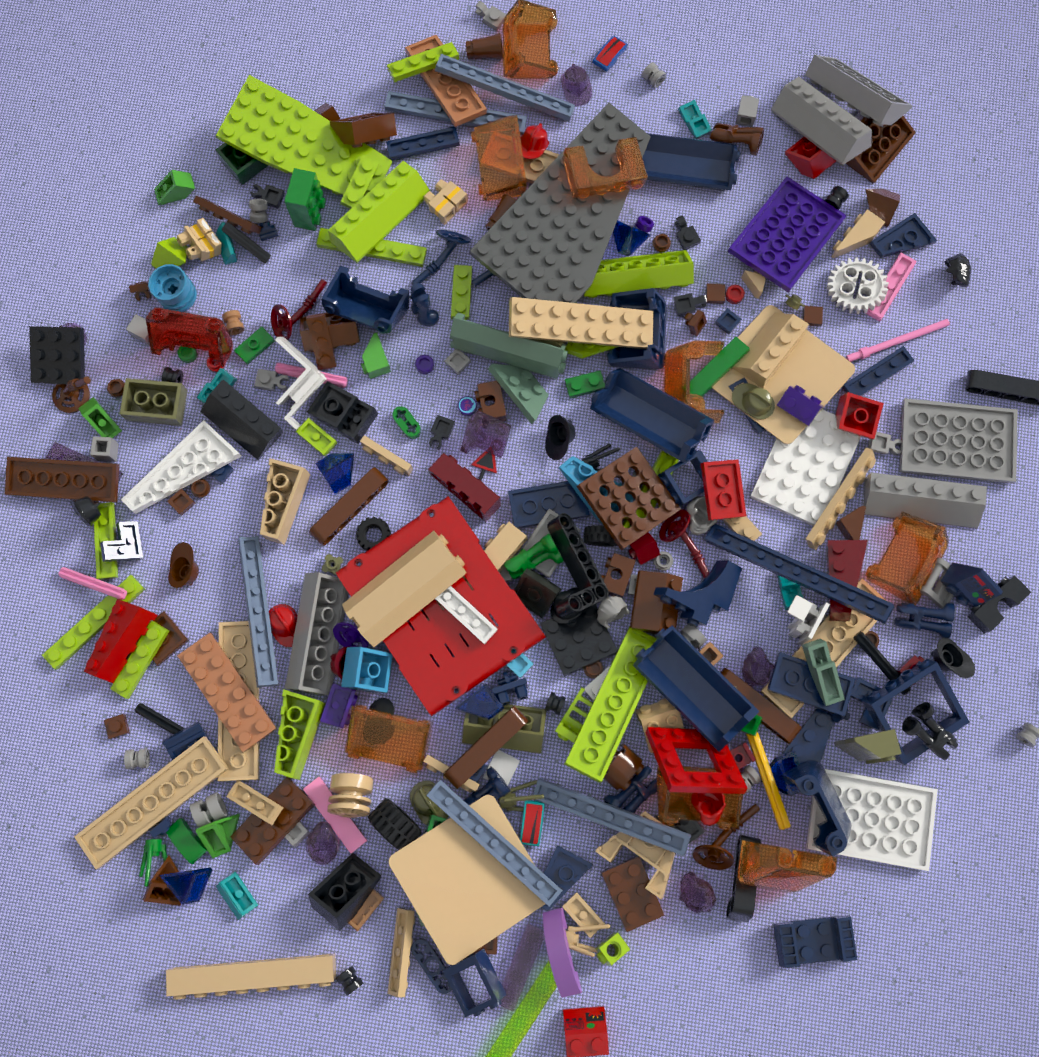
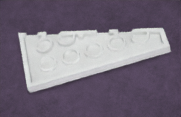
M203 420L135 485L121 501L136 514L242 456Z

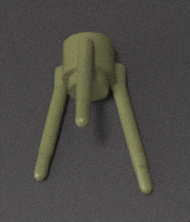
M537 780L509 788L511 791L506 796L499 798L501 809L506 808V811L523 812L524 807L514 806L517 805V801L543 799V794L516 797V793H513L537 784Z

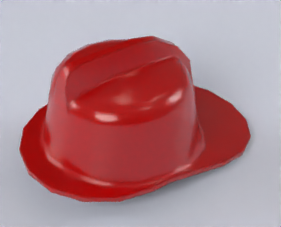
M542 124L528 126L515 146L519 156L526 159H536L544 153L549 146L547 132L542 128Z
M278 604L269 610L271 633L280 645L292 647L298 615L291 606L286 604Z

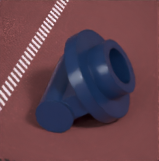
M270 221L259 224L262 227L259 234L261 241L279 236L274 223L270 224Z

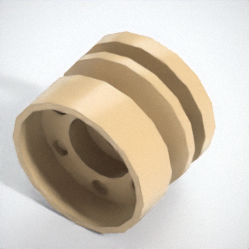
M354 773L332 775L330 791L338 795L329 797L328 801L332 804L328 805L327 812L347 818L370 815L371 808L368 806L371 804V800L363 796L372 793L373 779L366 775Z

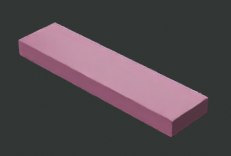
M903 253L899 254L887 274L886 282H889L884 301H881L880 306L875 305L873 311L868 308L865 314L879 322L881 321L917 261Z
M320 776L303 789L351 854L368 841L351 818L327 812L328 805L332 804L328 800L330 796H333V793Z

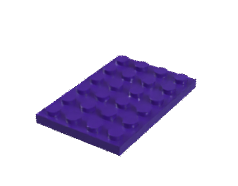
M786 176L727 252L789 293L847 215Z

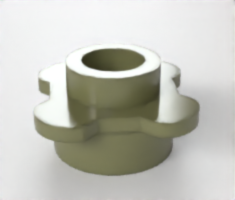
M792 294V296L785 295L788 298L785 302L788 306L795 310H798L800 306L805 307L801 303L802 298L795 294Z
M327 554L322 570L325 573L330 572L336 575L335 572L341 569L343 559L342 557H333L331 554Z

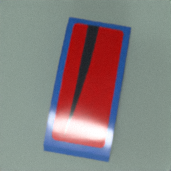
M613 35L601 48L592 63L607 72L616 63L617 58L626 51L628 44Z

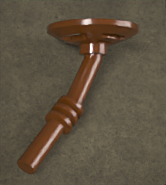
M86 376L81 379L70 380L67 384H56L52 392L54 405L65 413L78 412V408L89 401L90 390L87 384L91 382V379ZM61 387L60 398L57 399V391ZM83 389L84 395L82 400L79 401V390ZM63 403L66 404V405H72V404H74V406H73V407H64V406H62V404H63Z
M754 804L739 817H734L735 820L732 819L731 823L728 822V826L711 845L696 847L693 851L694 860L709 869L724 870L730 868L733 865L734 858L729 851L720 846L732 832L736 833V829L739 830L740 827H743V823L760 811L758 805ZM699 852H704L706 857H701Z

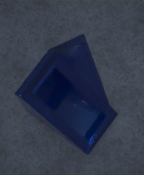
M617 220L613 230L617 251L625 256L632 255L651 236V234Z
M331 453L315 463L335 495L351 485L354 453Z
M482 683L466 695L455 709L487 718L489 721L503 710L504 707L487 684Z
M795 751L775 757L770 764L778 791L788 796L800 793L795 784H785L781 774L800 765Z
M212 868L194 869L159 876L180 901L181 905L200 901L212 873Z

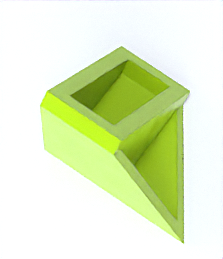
M175 237L157 242L151 265L156 269L165 264H173L179 267L186 263V249L188 247L186 245L181 247Z

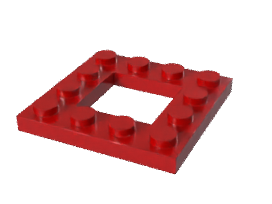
M647 727L645 734L669 792L746 793L748 788L727 745L718 752L696 729ZM675 748L706 749L716 772L684 771Z

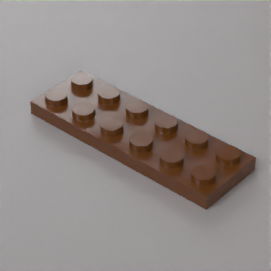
M7 457L5 495L80 499L88 496L93 501L117 502L120 464Z

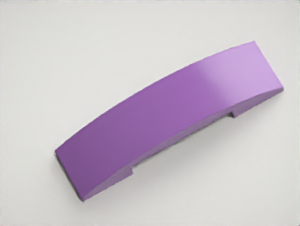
M559 908L543 912L546 948L559 993L562 998L580 994L582 990L578 972L574 971L565 931L568 928L564 910Z

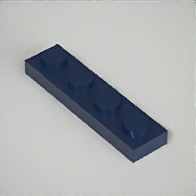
M454 126L386 141L390 160H397L460 146L456 127Z
M902 346L845 383L842 388L846 393L849 392L863 396L912 364L915 360L907 349Z

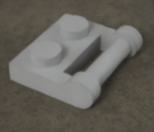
M937 558L932 573L925 586H922L919 592L927 596L942 609L946 603H950L953 594L947 592L946 587L941 582L950 564L942 558ZM942 569H943L944 571H943V573H942V575H941L939 581L937 582V584H936L934 590H932V588H933V586H934L936 580L938 579V577H939V575H940V573H941V571H942Z

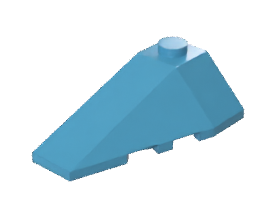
M572 456L559 466V470L593 516L602 524L576 487L597 473V471L589 464ZM614 481L617 486H622L621 482L617 483ZM599 488L601 495H608V492L605 488ZM626 493V500L628 502H633L632 495ZM611 503V509L614 512H618L619 507L617 504Z

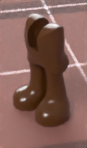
M715 123L710 139L730 144L744 143L749 146L750 154L757 156L763 141L764 128H739L738 125L732 126Z

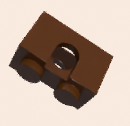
M497 380L477 384L478 390L474 392L476 402L481 404V408L478 409L480 420L484 419L485 425L507 421L501 386ZM486 401L495 402L493 405L487 406L485 404Z
M614 553L612 558L608 557L605 568L608 569L606 576H601L608 589V595L623 598L636 560ZM616 571L620 573L621 578L613 579L611 572Z

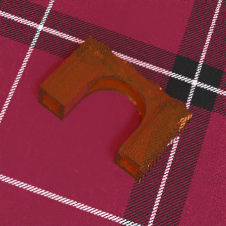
M637 137L618 140L615 151L620 172L610 177L600 176L590 168L584 146L565 148L562 159L573 198H586L589 195H604L607 192H622L625 189H640L643 187L648 176Z

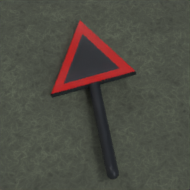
M494 444L471 464L482 469L479 476L481 481L486 470L497 474Z

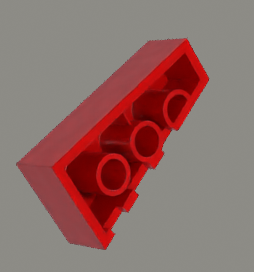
M117 599L95 644L91 657L86 663L84 672L114 683L127 663L126 657L137 648L136 642L141 635L145 636L149 630L147 625L151 620L154 621L158 615Z

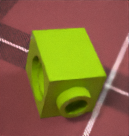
M618 932L612 933L595 948L598 952L596 954L598 960L603 965L606 963L607 966H612L631 950ZM610 944L615 948L613 956H609L607 953V947Z

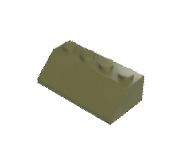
M469 699L463 725L462 743L473 745L510 708L515 706L528 719V722L501 748L541 753L546 710L511 704L501 707L496 702Z
M895 729L834 742L837 748L858 761H866V764L896 760L895 755L901 754Z

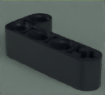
M739 835L732 897L728 901L726 918L748 922L753 917L761 849L760 838Z

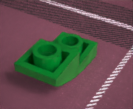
M179 818L166 832L172 843L190 864H194L207 851L199 836L193 834L185 819Z

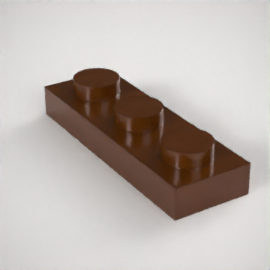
M325 313L306 316L318 370L337 367Z

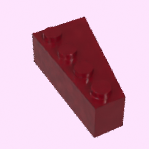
M443 453L428 469L429 474L486 523L501 507L500 497L481 480L475 478L467 468L457 464L458 461L452 455L447 456Z
M828 540V575L858 588L868 540ZM829 599V621H850L852 609Z

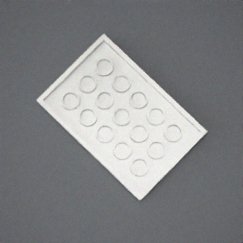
M822 409L810 426H807L793 443L784 444L776 438L750 498L814 526L837 492L861 436L837 429L836 415Z
M825 769L852 825L847 846L838 855L929 871L938 789ZM812 796L806 849L821 851L816 847L813 838L818 836L819 828L817 825L824 822L825 818L814 796Z

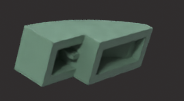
M817 639L803 644L802 648L809 670L824 705L828 706L845 700L836 665L831 660L827 642Z

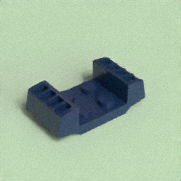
M850 915L773 923L779 967L792 968L800 967V964L858 960Z

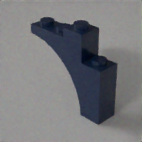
M718 560L708 576L697 586L682 592L668 587H656L653 595L659 597L662 603L674 605V609L682 612L680 618L686 620L688 625L694 627L707 625L711 611L719 613L720 611L729 610L742 568L729 560Z

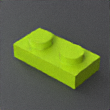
M309 418L296 431L300 437L324 457L337 444L335 439Z

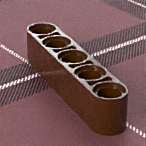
M376 467L372 468L311 527L309 533L322 546L328 544L387 486L389 479Z
M723 668L720 673L733 686H737V690L760 711L757 715L763 718L761 724L780 739L791 744L802 727L733 672Z
M513 706L459 757L443 775L456 789L460 788L528 722V719Z

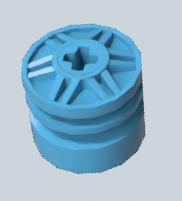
M165 264L153 271L149 278L148 286L151 294L166 311L182 313L193 306L197 297L195 285L180 267L173 264Z

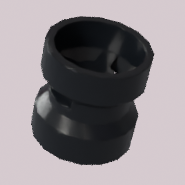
M834 186L830 195L824 201L839 210L842 203L848 199L849 194L844 188Z
M353 966L335 978L338 984H342L344 987L343 991L346 996L364 984L361 978L356 976Z

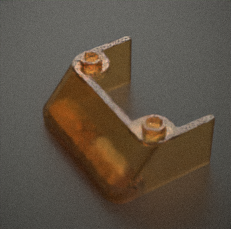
M695 340L669 349L664 358V392L714 419L715 423H720L724 410L705 409L703 397L697 394H690V359L697 360L702 358L703 355H717L723 349L724 341Z

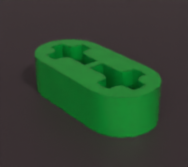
M403 406L396 407L392 413L395 423L407 438H418L421 434L419 423L407 408ZM399 412L402 414L405 413V422L402 418H398ZM408 424L415 428L416 432L414 434L409 432Z

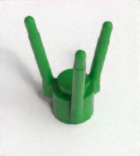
M162 839L145 840L139 877H143L146 865L145 887L149 885L152 857L159 856L161 852L163 861L167 859L166 844L162 845Z

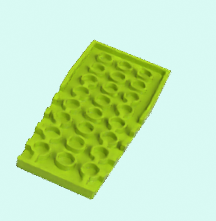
M251 75L246 79L216 134L217 139L287 174L293 173L294 168L316 172L317 178L320 181V187L329 189L336 195H344L362 155L379 162L366 194L386 177L392 165V160L365 143H362V147L352 148V145L343 144L330 126L328 119L298 100Z

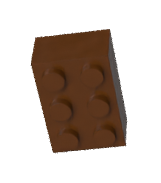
M634 856L600 872L626 932L664 916L657 896L645 888L650 880L639 856Z

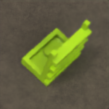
M581 687L555 730L558 733L557 736L564 741L570 740L574 743L583 725L570 716L571 711L574 710L585 718L588 714L576 706L578 700L590 707L593 702L582 696L585 690L583 687Z

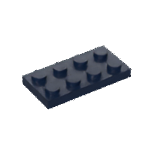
M568 481L508 491L513 524L518 529L538 525L548 509H551L558 515L566 513L572 519L590 516L588 507Z
M779 652L767 691L845 717L855 678L837 672L845 700L825 706L814 683L807 661Z

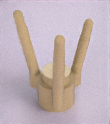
M610 925L569 926L568 930H565L569 949L594 957L595 954L592 952L598 953L595 947L579 943V934H576V932L608 929Z

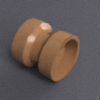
M230 310L222 314L228 335H237L245 330L243 323L240 321L241 314L238 310Z

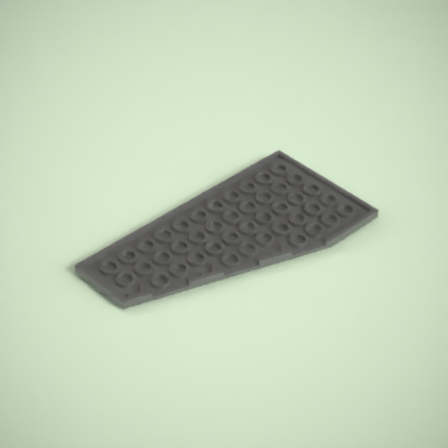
M608 103L474 245L469 254L522 298L577 303L593 283L651 136L611 103Z

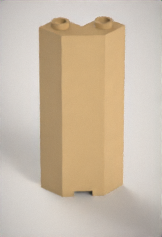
M432 531L342 604L346 615L355 622L360 634L373 647L377 646L467 573L463 568L465 565L464 561L459 555L455 557L447 547L449 542L442 534L438 536L435 531Z

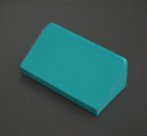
M221 222L216 231V236L222 243L221 255L225 265L237 262L238 259L231 237L222 231L225 223Z
M236 872L219 882L216 886L238 920L258 906Z

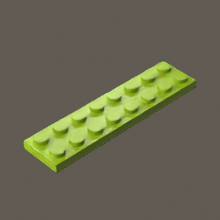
M629 626L564 765L598 783L603 781L648 682L633 666L637 660L635 656L643 648L645 650L650 648L657 640L656 638L643 631L632 629Z

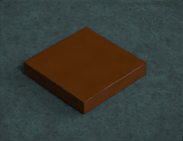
M165 611L154 620V622L169 630L168 635L153 657V661L157 666H160L189 641Z

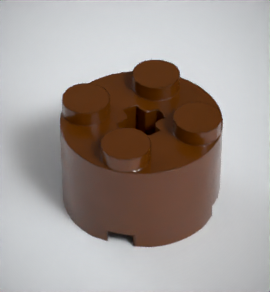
M623 743L620 745L622 749L620 751L616 750L603 779L616 790L622 789L624 791L631 784L632 781L630 779L633 775H638L643 770L644 765L642 764L643 759Z

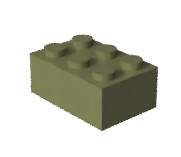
M126 378L120 415L126 421L182 426L188 390L182 383Z

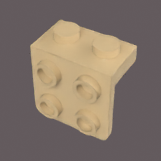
M666 698L651 705H643L635 710L636 716L643 728L648 750L651 753L653 751L645 734L647 727L684 729L680 712Z

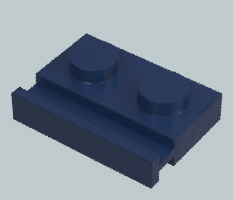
M198 721L164 739L162 744L166 747L171 759L174 760L203 736L207 737L209 741L210 739Z

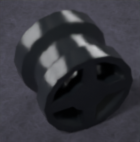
M171 367L164 368L161 381L182 383V370H172Z
M551 691L544 710H551L556 715H560L566 697L556 696Z

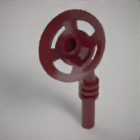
M320 280L311 295H308L305 302L302 303L303 306L291 317L283 305L276 304L271 310V326L276 337L290 339L292 325L308 310H312V306L314 307V303L317 302L316 299L327 285L325 280ZM282 332H287V336H284Z
M681 509L664 521L659 531V537L666 543L681 537L691 552L690 556L693 557L694 564H697L705 579L710 572L704 563L705 558H702L703 554H700L701 550L697 549L686 532L690 522V514L686 510Z

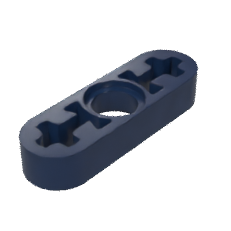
M424 938L417 939L412 944V954L437 991L442 994L449 993L452 990L449 984V988L446 989L445 986L441 988L440 978L437 977L436 980L433 978L441 970L446 969L445 965L428 940ZM418 943L420 945H426L424 951L427 955L429 954V952L432 953V956H429L425 960V962L421 960L425 957L423 953L416 952V949L418 948ZM436 960L439 964L438 970L435 972L429 971L427 968L428 961ZM442 973V978L444 980H447L444 973Z

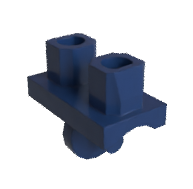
M507 671L503 672L504 678L497 680L499 686L492 688L494 699L497 698L501 707L510 704L508 694L515 692L518 701L528 698L526 678L517 680L516 674L508 676Z

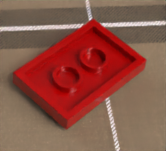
M739 459L700 463L708 521L746 517Z

